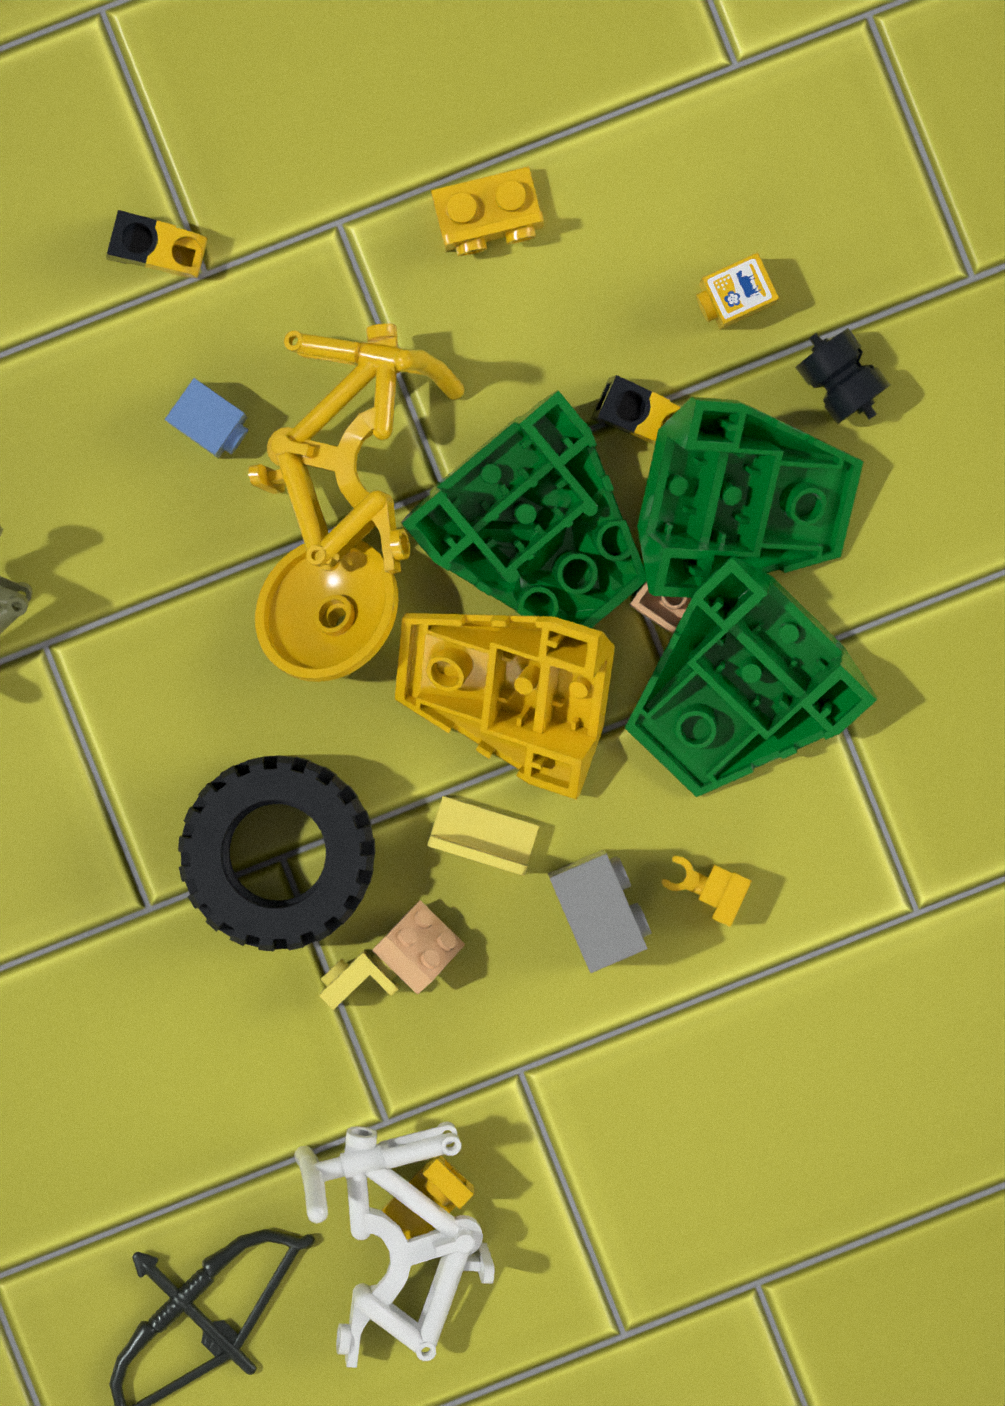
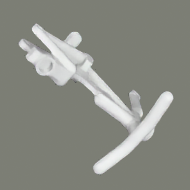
M442 1122L437 1127L381 1141L379 1144H376L377 1132L375 1130L360 1126L350 1127L346 1131L345 1152L340 1153V1157L319 1162L314 1151L309 1146H301L295 1151L294 1157L301 1171L309 1220L313 1223H322L326 1220L328 1209L324 1182L345 1176L347 1180L352 1236L357 1240H365L370 1234H374L384 1241L389 1250L390 1263L385 1276L377 1285L369 1286L368 1284L360 1283L354 1287L349 1324L339 1323L336 1351L339 1355H345L347 1367L357 1368L361 1333L370 1319L415 1352L420 1360L429 1361L433 1359L436 1355V1346L463 1271H478L481 1283L492 1284L494 1281V1263L487 1243H482L483 1233L480 1224L468 1215L452 1216L391 1169L444 1154L449 1156L457 1154L461 1149V1142L457 1136V1130L451 1122ZM445 1130L451 1131V1133L443 1134ZM455 1142V1144L452 1147L446 1146L448 1144ZM367 1177L436 1228V1230L407 1240L398 1224L383 1211L369 1207ZM441 1257L419 1321L417 1322L392 1302L404 1287L412 1265ZM426 1347H429V1348H430L429 1351H427V1352H422V1349H423V1348H426Z

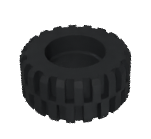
M264 756L233 765L221 772L218 777L199 792V797L193 806L188 809L183 821L185 822L182 835L179 836L178 852H181L179 871L182 882L185 881L190 893L188 898L195 909L198 908L207 919L205 922L216 932L220 930L230 937V941L242 946L247 944L258 947V950L274 952L276 949H289L290 951L304 948L305 945L316 941H321L344 924L355 912L364 898L374 871L375 838H373L372 823L367 810L362 806L355 791L350 785L342 781L337 776L338 774L327 767L300 757ZM283 804L295 807L310 816L323 835L326 857L322 873L309 890L295 898L269 900L259 897L247 890L233 871L230 860V844L234 831L245 816L262 806Z

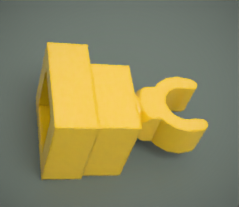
M673 856V862L681 864L686 869V877L680 883H673L670 880L662 879L663 886L672 891L686 889L698 894V900L715 907L712 919L731 927L752 880L715 864L707 877L694 871L693 866L686 858Z

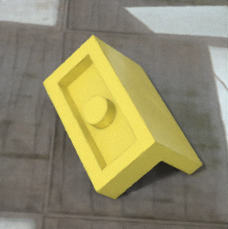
M443 796L427 846L525 876L539 825Z

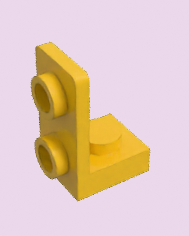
M442 1155L431 1158L409 1181L411 1185L448 1213L456 1206L461 1209L474 1195V1185ZM395 1197L381 1210L400 1226L407 1240L427 1234L435 1229Z

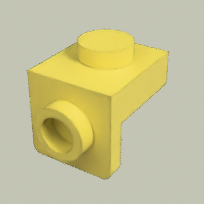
M364 950L350 964L341 958L321 978L327 987L321 991L319 996L334 1010L369 975L390 996L400 986L394 980L397 974L376 954L372 957Z

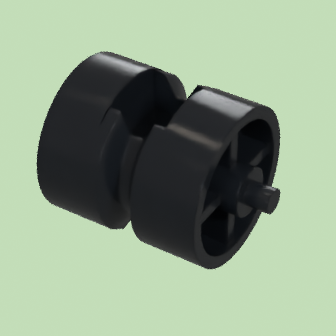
M845 329L831 340H828V338L822 340L818 333L812 335L809 338L814 345L811 349L812 354L795 368L808 386L812 385L813 388L824 387L827 392L823 399V402L826 404L824 407L837 425L855 412L859 415L864 413L869 420L877 415L872 408V405L875 404L873 399L891 384L878 367L874 368L872 364L864 366L860 364L859 360L863 353L860 349L862 345L850 329Z

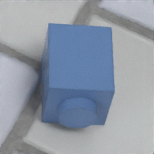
M193 378L165 418L170 425L218 459L224 450L232 454L248 432V429L243 426V423L248 418L245 413L195 378Z

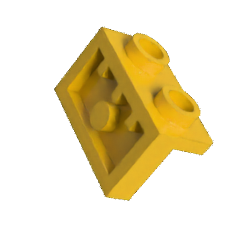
M529 166L431 190L445 251L456 250L459 257L487 250L486 242L506 238L507 244L531 240L536 237L535 230L544 227V219L539 208Z

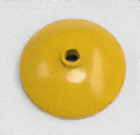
M362 540L340 561L338 568L334 571H327L321 567L311 565L306 559L307 550L305 544H302L284 556L266 578L256 604V634L265 655L284 673L310 682L330 681L344 677L366 664L379 651L388 638L398 610L397 582L394 574L384 571L383 556ZM332 558L326 563L327 565L331 563ZM346 615L343 622L336 626L338 619Z

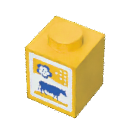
M758 252L703 277L699 283L702 292L696 294L697 302L706 321L710 322L715 319L720 330L775 305L779 300Z

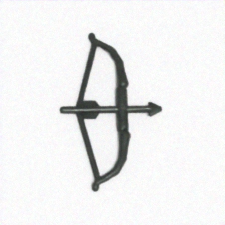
M268 1229L239 1236L221 1250L206 1257L202 1261L203 1268L197 1270L179 1289L155 1266L158 1262L157 1257L142 1252H135L132 1258L138 1276L143 1277L147 1275L170 1298L148 1321H141L129 1342L117 1356L109 1382L114 1405L127 1406L122 1384L129 1364L158 1333L166 1330L183 1312L203 1330L201 1343L215 1357L131 1406H151L229 1359L235 1362L246 1374L253 1375L256 1372V1366L240 1349L299 1250L310 1248L315 1243L314 1236L307 1234L302 1238H297ZM265 1242L282 1244L289 1247L239 1333H236L224 1320L212 1322L193 1303L214 1282L213 1278L246 1248Z

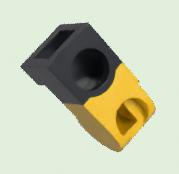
M118 210L106 260L123 264L130 263L182 277L198 278L208 238L191 231L176 228V225Z
M615 375L608 378L590 419L608 427L612 426L655 445L658 429L681 407L671 403L669 399Z

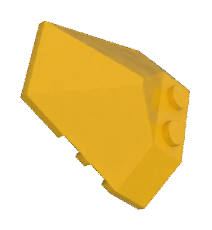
M406 613L402 618L395 700L445 732L449 733L453 728L479 744L476 751L490 759L492 754L503 759L519 770L516 776L526 783L577 800L604 727L615 646L601 631L552 616Z

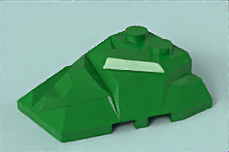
M559 390L538 402L523 416H518L437 483L429 491L430 495L415 506L400 522L434 563L447 571L453 572L474 585L475 588L504 603L521 616H552L592 628L647 582L645 569L626 520L622 518L612 492L614 488L609 475L605 474L595 447L597 444L593 433Z

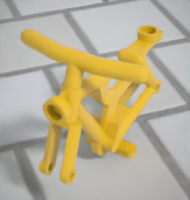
M383 323L367 327L368 343L290 331L284 338V345L288 350L306 359L314 358L356 365V367L294 428H280L271 435L267 444V453L270 460L279 466L280 469L273 470L262 464L252 465L248 470L250 482L253 486L272 494L284 492L286 485L307 550L306 559L311 565L321 567L327 571H334L338 568L340 561L376 526L381 535L384 571L391 574L400 573V560L408 559L410 556V543L407 533L404 529H396L393 498L379 490L368 492L360 482L356 470L357 455L364 441L373 434L378 440H386L392 435L397 373L407 372L425 375L432 379L444 394L452 400H457L463 396L464 386L445 363L423 350H403L398 348L397 326L395 324ZM298 338L296 345H293V340ZM376 376L374 407L359 413L345 430L339 445L333 446L311 441ZM308 466L335 472L341 493L354 508L330 532L328 531ZM332 558L331 563L327 565L326 563Z

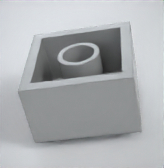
M601 850L548 873L590 973L648 949L643 937L652 933L640 905L635 903L629 906L623 890L631 887V883L618 856L609 859L607 853Z

